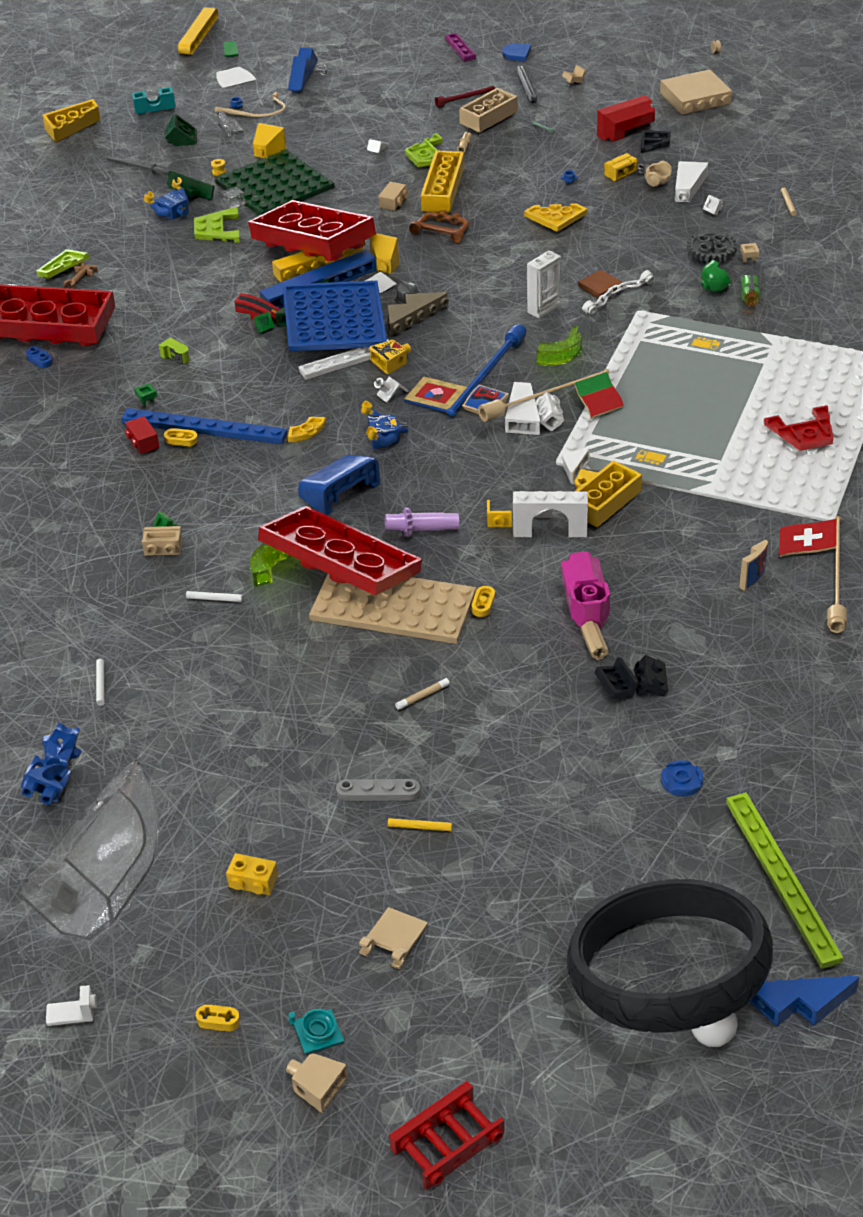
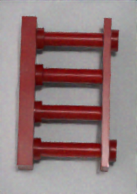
M468 1081L459 1085L389 1134L390 1149L395 1155L401 1151H407L425 1171L422 1173L423 1187L426 1190L433 1185H439L448 1174L491 1143L498 1142L505 1134L504 1119L502 1117L491 1123L472 1102L474 1101L473 1086ZM461 1109H466L484 1130L472 1137L453 1115ZM441 1123H446L464 1144L452 1151L433 1129ZM421 1137H427L445 1158L432 1165L416 1147L414 1142Z

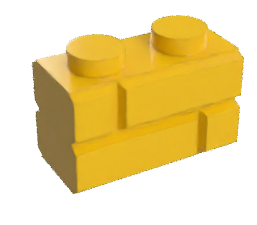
M628 153L618 156L604 163V175L613 181L637 172L638 160L633 156L631 157Z

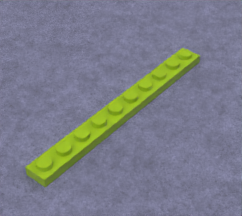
M747 792L727 797V806L820 968L824 969L841 964L843 962L842 954Z

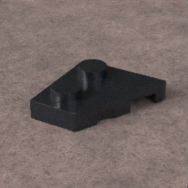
M642 130L641 153L670 145L671 131Z

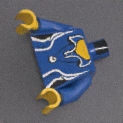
M364 401L361 405V412L365 415L369 414V427L366 434L372 442L373 449L397 444L400 442L399 434L408 433L407 422L397 424L395 415H383L374 409L371 410L372 404L369 401Z

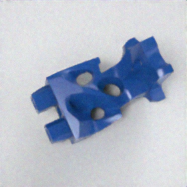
M58 722L52 735H45L43 737L42 744L44 746L45 758L42 760L39 756L35 755L31 761L20 787L22 788V795L32 797L33 794L41 796L40 801L46 805H50L53 801L58 803L70 775V770L66 769L67 764L71 759L78 758L82 750L76 747L80 728L70 729Z

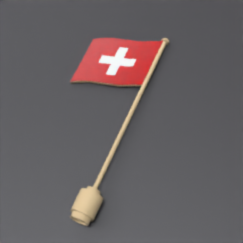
M836 516L832 520L795 524L780 528L779 558L793 554L815 553L836 548L835 605L830 606L827 610V626L834 633L844 631L847 626V609L843 605H839L840 522L842 518Z

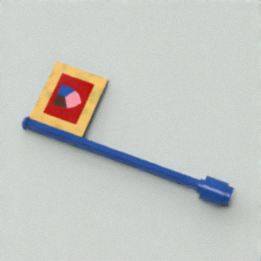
M517 324L505 335L506 342L468 387L423 377L404 398V402L447 412L450 417H454L470 393L484 380L511 346H518L525 338L526 328L521 324Z

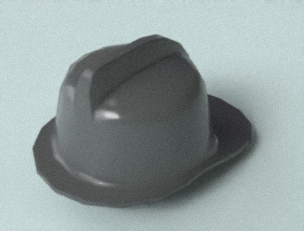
M401 281L394 299L399 304H405V294L420 293L415 284Z

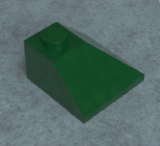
M174 113L165 130V140L175 146L195 145L197 143V129Z

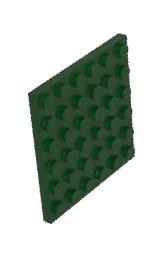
M287 149L215 178L216 184L259 216L292 200L301 202L335 188L333 181Z

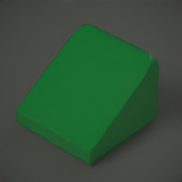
M236 41L223 43L225 57L238 56Z

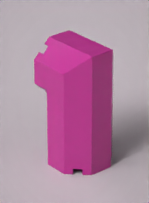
M588 551L572 553L566 562L565 560L561 562V576L571 618L580 628L587 621H593L598 624L601 630L610 614V591L608 583L604 581L599 559L592 557Z

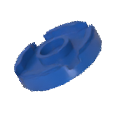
M677 760L667 764L665 769L663 768L661 783L664 789L673 795L690 796L701 789L703 785V772L700 767L691 765L689 761Z

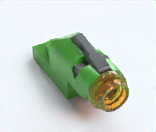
M744 275L741 277V296L748 306H755L760 300L757 275Z

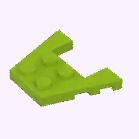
M435 133L432 138H425L423 143H416L405 149V155L417 167L431 166L435 151H438L434 146L442 144L443 138L438 133Z
M238 207L194 218L195 239L214 240V238H219L224 242L230 239L240 243L239 230L224 231L223 220L239 219Z

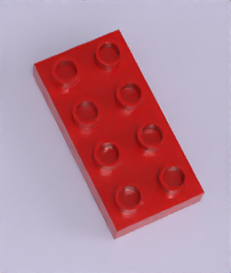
M295 200L248 221L251 238L265 242L267 247L281 245L284 246L285 251L302 250L306 256L319 254L323 255L327 261L341 259L343 251L347 249L364 247L366 245L365 240L376 235L374 219L371 216Z
M0 284V339L4 337L18 338L22 342L38 339L48 340L52 344L69 341L79 342L83 346L98 343L116 307L113 291Z

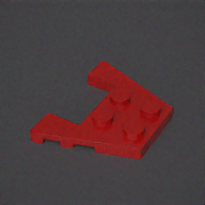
M828 405L812 409L815 420L785 425L779 415L764 418V425L799 451L833 444L834 438L832 426L830 425Z

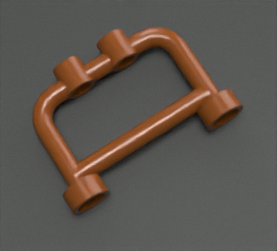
M441 210L439 213H425L418 221H413L409 225V230L412 234H418L422 229L450 234V239L454 243H459L463 239V233L469 227V221L462 218L459 213H454L451 216L448 215L447 211ZM429 218H436L439 222L445 220L450 221L453 225L457 223L463 225L459 229H451L424 222Z

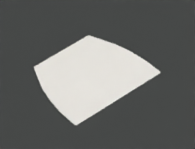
M241 67L216 72L217 81L222 88L256 80L250 72Z

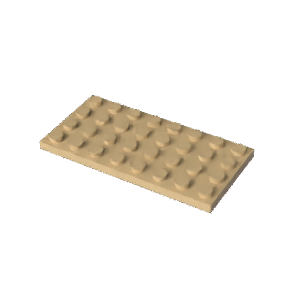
M328 574L310 611L309 619L311 621L457 644L471 609L476 587L410 577L375 596L349 583L334 582L330 579V574Z

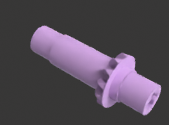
M404 508L403 513L385 514V531H403L404 537H410L412 531L459 529L458 513H412L409 508Z

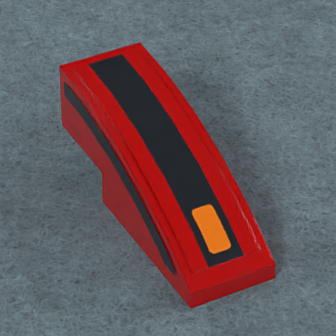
M240 293L234 301L236 312L250 314L251 320H254L253 317L270 312L273 323L277 324L275 315L280 309L273 304L244 293Z

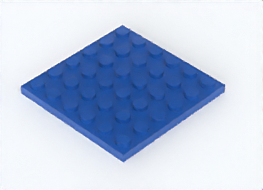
M378 280L283 285L289 351L368 348L387 341Z

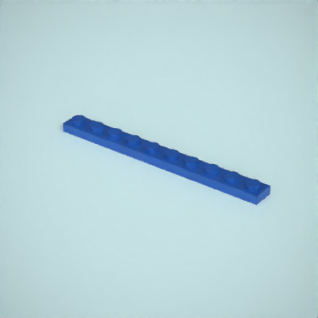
M127 408L121 417L122 424L145 416L153 428L193 430L199 434L283 444L287 436L286 428Z

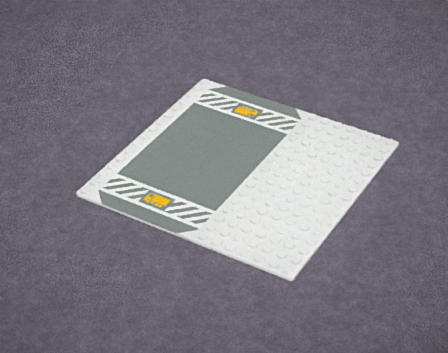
M644 310L637 311L606 367L609 370L608 375L612 385L621 396L623 408L590 419L589 412L585 407L556 460L558 466H563L562 454L582 448H589L590 462L585 467V470L599 472L614 460L641 473L642 483L820 521L832 520L837 516L863 444V351L656 314ZM828 405L830 425L832 426L834 438L833 444L799 451L764 425V418L779 415L785 425L815 420L812 409Z

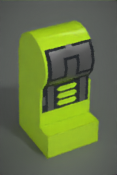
M168 338L159 344L160 356L162 358H172L179 364H185L190 361L188 346L172 338Z

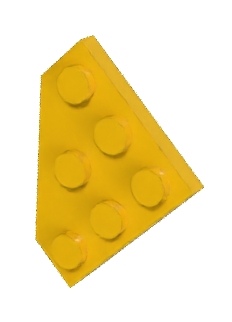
M576 203L561 207V204H549V207L533 205L524 211L525 217L556 232L587 214V208Z

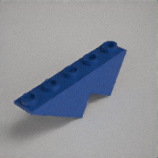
M299 48L298 56L293 58L288 90H292L294 93L302 90L318 62L312 48Z
M846 975L843 977L766 981L749 1003L776 1026L780 1025L796 1011L815 1026L857 991L859 976Z

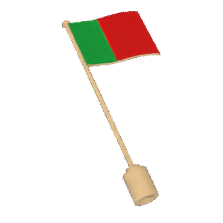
M604 369L602 372L504 404L499 399L482 404L478 407V413L482 421L486 422L503 416L506 407L571 385H575L579 398L589 412L590 419L623 408V401L611 383L608 375L609 370Z

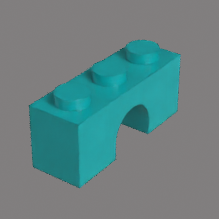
M172 87L159 88V95L154 100L148 99L145 91L131 93L135 114L176 108Z

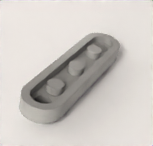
M346 779L336 785L337 797L344 801L414 800L420 795V784L413 779Z

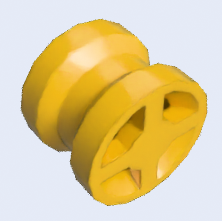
M215 159L211 162L212 174L214 176L226 173L224 160Z

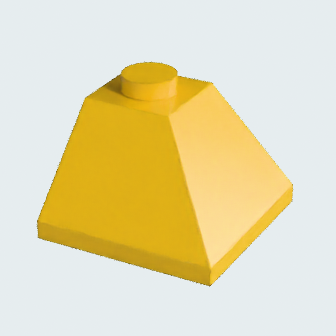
M258 123L253 141L254 156L266 158L269 155L286 150L284 127Z
M376 233V235L369 238L370 253L376 257V269L392 274L399 265L398 238Z

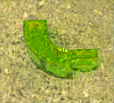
M572 326L568 338L561 342H540L537 349V365H560L575 359L582 351V336L579 333V326Z
M265 543L258 546L250 558V569L254 587L273 583L271 567L281 560L293 557Z

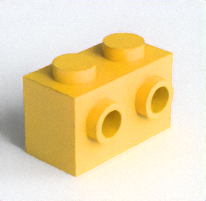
M235 853L226 872L228 887L256 894L270 895L278 877L276 861Z

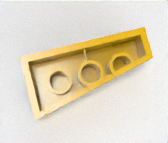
M91 99L43 114L44 129L56 143L99 121V106Z

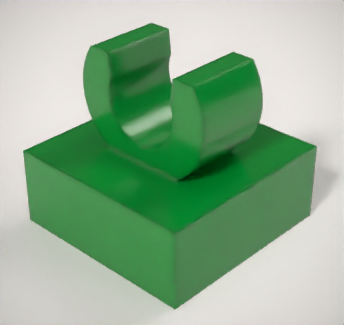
M270 312L253 317L258 332L275 327Z
M149 383L134 389L135 395L143 405H146L145 401L147 400L154 402V398L157 397V391Z
M158 512L153 527L177 526L164 512Z

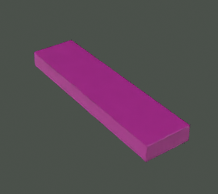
M457 33L445 35L447 43L464 62L476 59V54Z

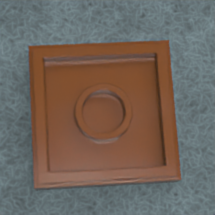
M599 270L579 280L578 286L599 298L609 288L623 282L605 271Z

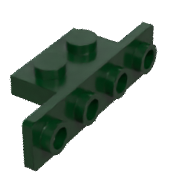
M169 171L167 179L169 189L177 191V189L172 187V181L174 179L178 183L177 178L179 177L182 180L181 188L184 189L188 198L200 196L212 200L214 185Z

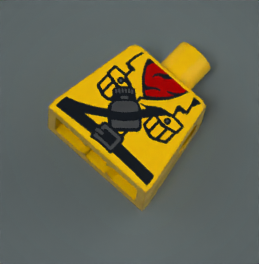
M395 340L369 347L370 360L387 375L407 363V354L411 352V347L408 343L400 345Z

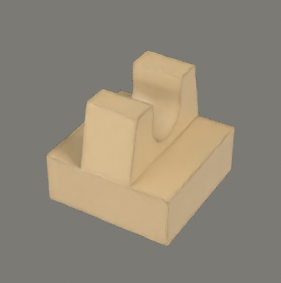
M741 244L740 251L743 262H747V258H752V261H756L757 257H759L757 244Z

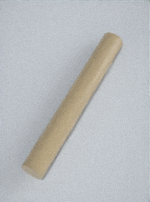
M783 187L781 188L783 198L790 214L795 216L797 214L787 189Z

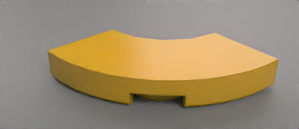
M309 417L305 423L290 427L288 442H299L314 437L325 427L326 417Z

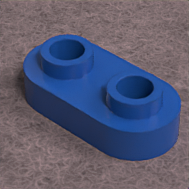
M32 346L26 351L27 360L40 368H47L53 364L52 355L39 347Z

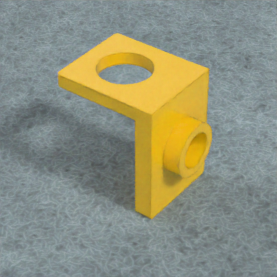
M487 500V527H512V511H490V500Z

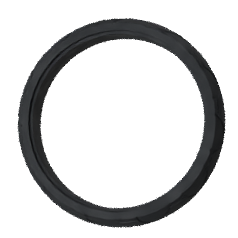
M659 880L619 891V893L609 896L587 912L575 928L569 943L567 968L576 994L585 1005L602 1019L635 1031H650L654 1033L679 1032L718 1022L732 1013L734 1014L749 1003L759 992L770 972L773 961V940L768 924L761 912L749 899L737 891L703 880ZM699 916L719 920L740 930L751 942L747 955L733 970L710 983L679 992L653 994L619 989L600 980L588 968L594 953L609 938L635 924L662 917Z

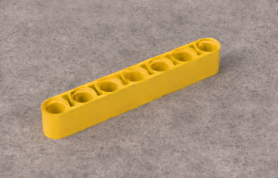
M203 8L179 42V54L193 55L218 18L217 8Z

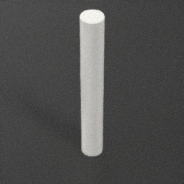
M186 592L187 599L243 601V595Z
M103 659L96 660V704L99 706L104 705Z

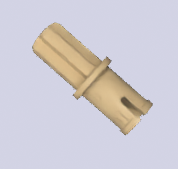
M464 133L463 137L459 140L457 152H466L467 147L470 145L471 133Z

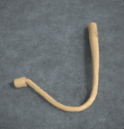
M274 92L272 98L283 106L279 111L269 114H252L229 108L215 107V112L247 117H268L283 112L286 106L277 99L279 93Z

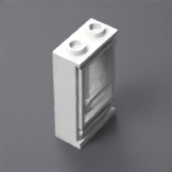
M549 250L527 263V313L537 318H541L560 306L559 259L561 256Z

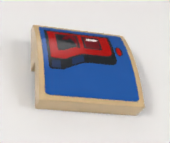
M478 385L464 402L463 409L479 414L478 407L480 405L497 399L505 404L509 393Z
M767 540L752 546L751 554L742 559L739 587L744 591L756 584L765 572L768 549Z

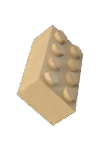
M496 88L460 107V124L477 132H482L518 112V96Z

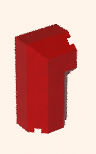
M643 95L597 110V136L602 140L607 141V138H610L611 141L615 142L624 139L627 132L651 125L655 121L656 113L655 108L651 107L652 100Z

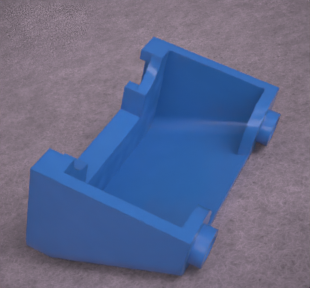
M345 455L301 480L298 486L299 497L319 512L329 515L333 512L331 505L333 502L337 503L339 501L338 494L360 481L365 485L369 484L373 488L380 485L379 462L371 456Z

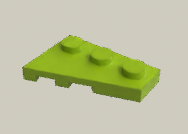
M66 249L36 272L38 277L49 279L90 257L87 252Z

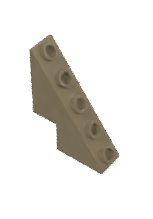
M447 292L405 294V304L387 305L390 336H394L446 307L449 304Z

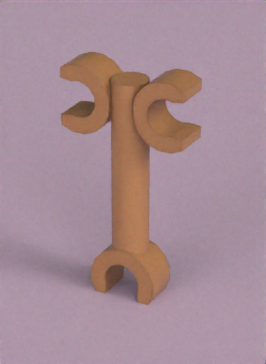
M83 262L78 264L79 267L74 266V271L77 274L72 279L64 281V288L71 286V289H76V283L86 273L88 276H94L93 271L98 272L97 266L85 265Z

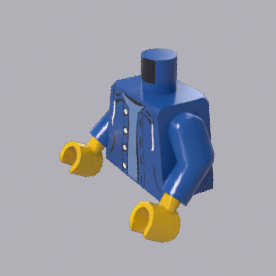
M177 178L178 183L174 179L172 181V187L177 189V191L173 190L153 200L154 194L151 191L145 194L144 201L151 204L150 206L158 216L174 220L180 216L186 217L189 214V200L186 192L181 188V178Z

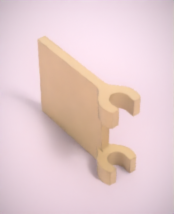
M388 907L370 933L360 940L359 945L362 948L359 954L368 957L373 946L377 945L393 952L391 958L395 960L391 966L400 970L408 953L427 928L428 922Z

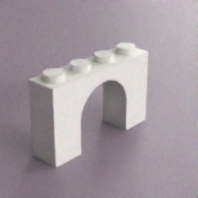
M513 492V537H532V519L538 512L546 509L558 510L566 515L569 521V537H587V492Z

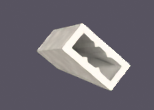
M679 161L675 202H690L707 178L708 163Z
M514 382L509 403L534 395L531 383ZM535 398L508 407L505 417L506 433L540 435V417Z

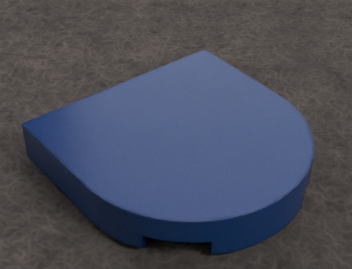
M508 44L503 47L502 55L506 56L509 60L526 61L531 50V44Z

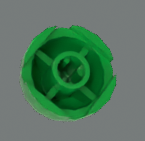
M711 260L703 267L701 271V285L705 290L708 289L711 292L717 293L727 289L730 286L731 280L725 269H720L718 267L719 263L715 260Z

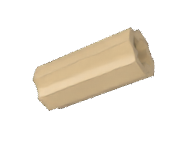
M587 621L581 626V632L591 657L596 660L603 659L608 655V648L597 623Z

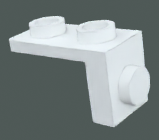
M90 985L80 986V1001L48 1004L46 1010L47 1026L93 1021L94 1009L97 1008L96 994L91 993Z

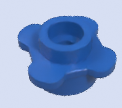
M240 97L231 98V104L229 105L231 108L238 109L243 106V100Z
M566 170L561 179L567 183H572L578 179V176L575 175V171Z

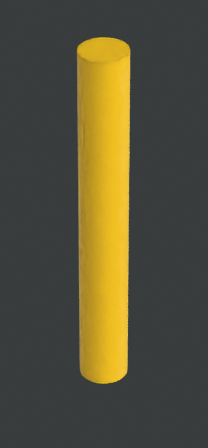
M388 818V827L452 831V823Z

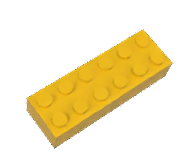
M435 151L421 193V211L440 212L445 210L447 213H451L465 168L464 152Z

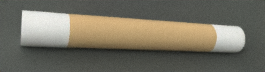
M445 678L395 703L396 708L401 710L449 686V680Z

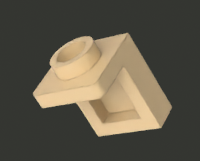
M576 65L573 73L564 71L562 77L572 84L574 82L582 83L586 70Z

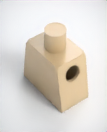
M309 1054L303 1064L292 1059L286 1069L287 1073L293 1075L292 1083L295 1093L322 1113L348 1079L346 1064L316 1054Z

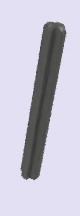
M518 66L517 72L532 103L537 102V95L524 66Z

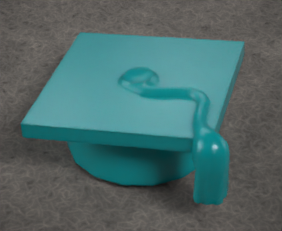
M313 1009L298 1019H295L294 1011L289 1013L288 1022L290 1025H294L305 1055L344 1043L332 1009Z

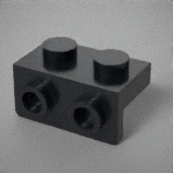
M644 655L634 666L635 677L638 680L637 695L641 696L648 689L665 696L668 692L665 663L659 659Z
M617 657L614 666L596 667L594 672L612 699L633 697L638 686V680L621 657Z

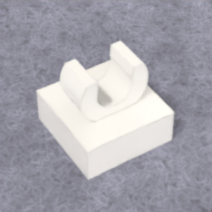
M708 195L703 209L718 215V212L722 210L723 201Z

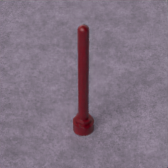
M489 86L449 97L437 96L435 97V105L440 108L448 102L488 93L494 90L495 87Z

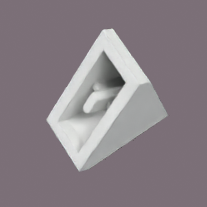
M582 448L562 454L563 467L571 484H575V479L580 469H585L590 462L589 448Z

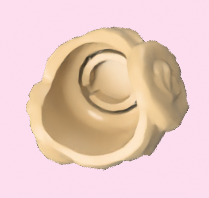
M666 161L651 164L645 171L647 183L653 187H661L666 184L671 178L672 167Z

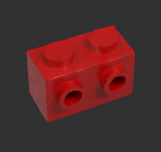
M145 416L125 422L126 430L124 432L126 438L131 440L133 448L137 449L140 454L160 448L158 435Z

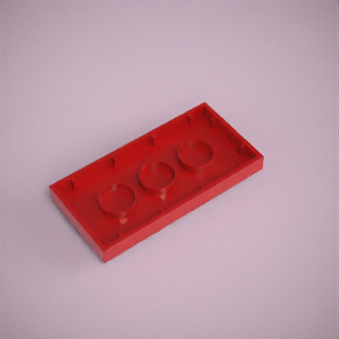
M307 506L259 527V541L301 560L300 564L305 568L320 569L330 574L329 577L334 582L349 583L375 596L421 572V558Z

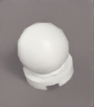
M732 1013L718 1022L707 1026H700V1028L691 1029V1031L700 1043L708 1047H721L729 1043L736 1035L737 1016L735 1013Z

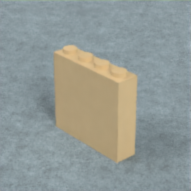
M710 69L664 79L660 82V93L681 115L732 103V90Z

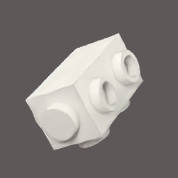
M548 392L537 399L536 406L540 423L550 431H553L564 421L560 400L557 396L551 395Z

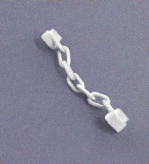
M646 270L641 274L639 280L614 285L604 295H601L597 302L593 303L591 300H588L583 305L582 310L586 314L593 315L597 308L605 305L612 294L629 287H639L643 284L649 285L654 281V276L649 270Z

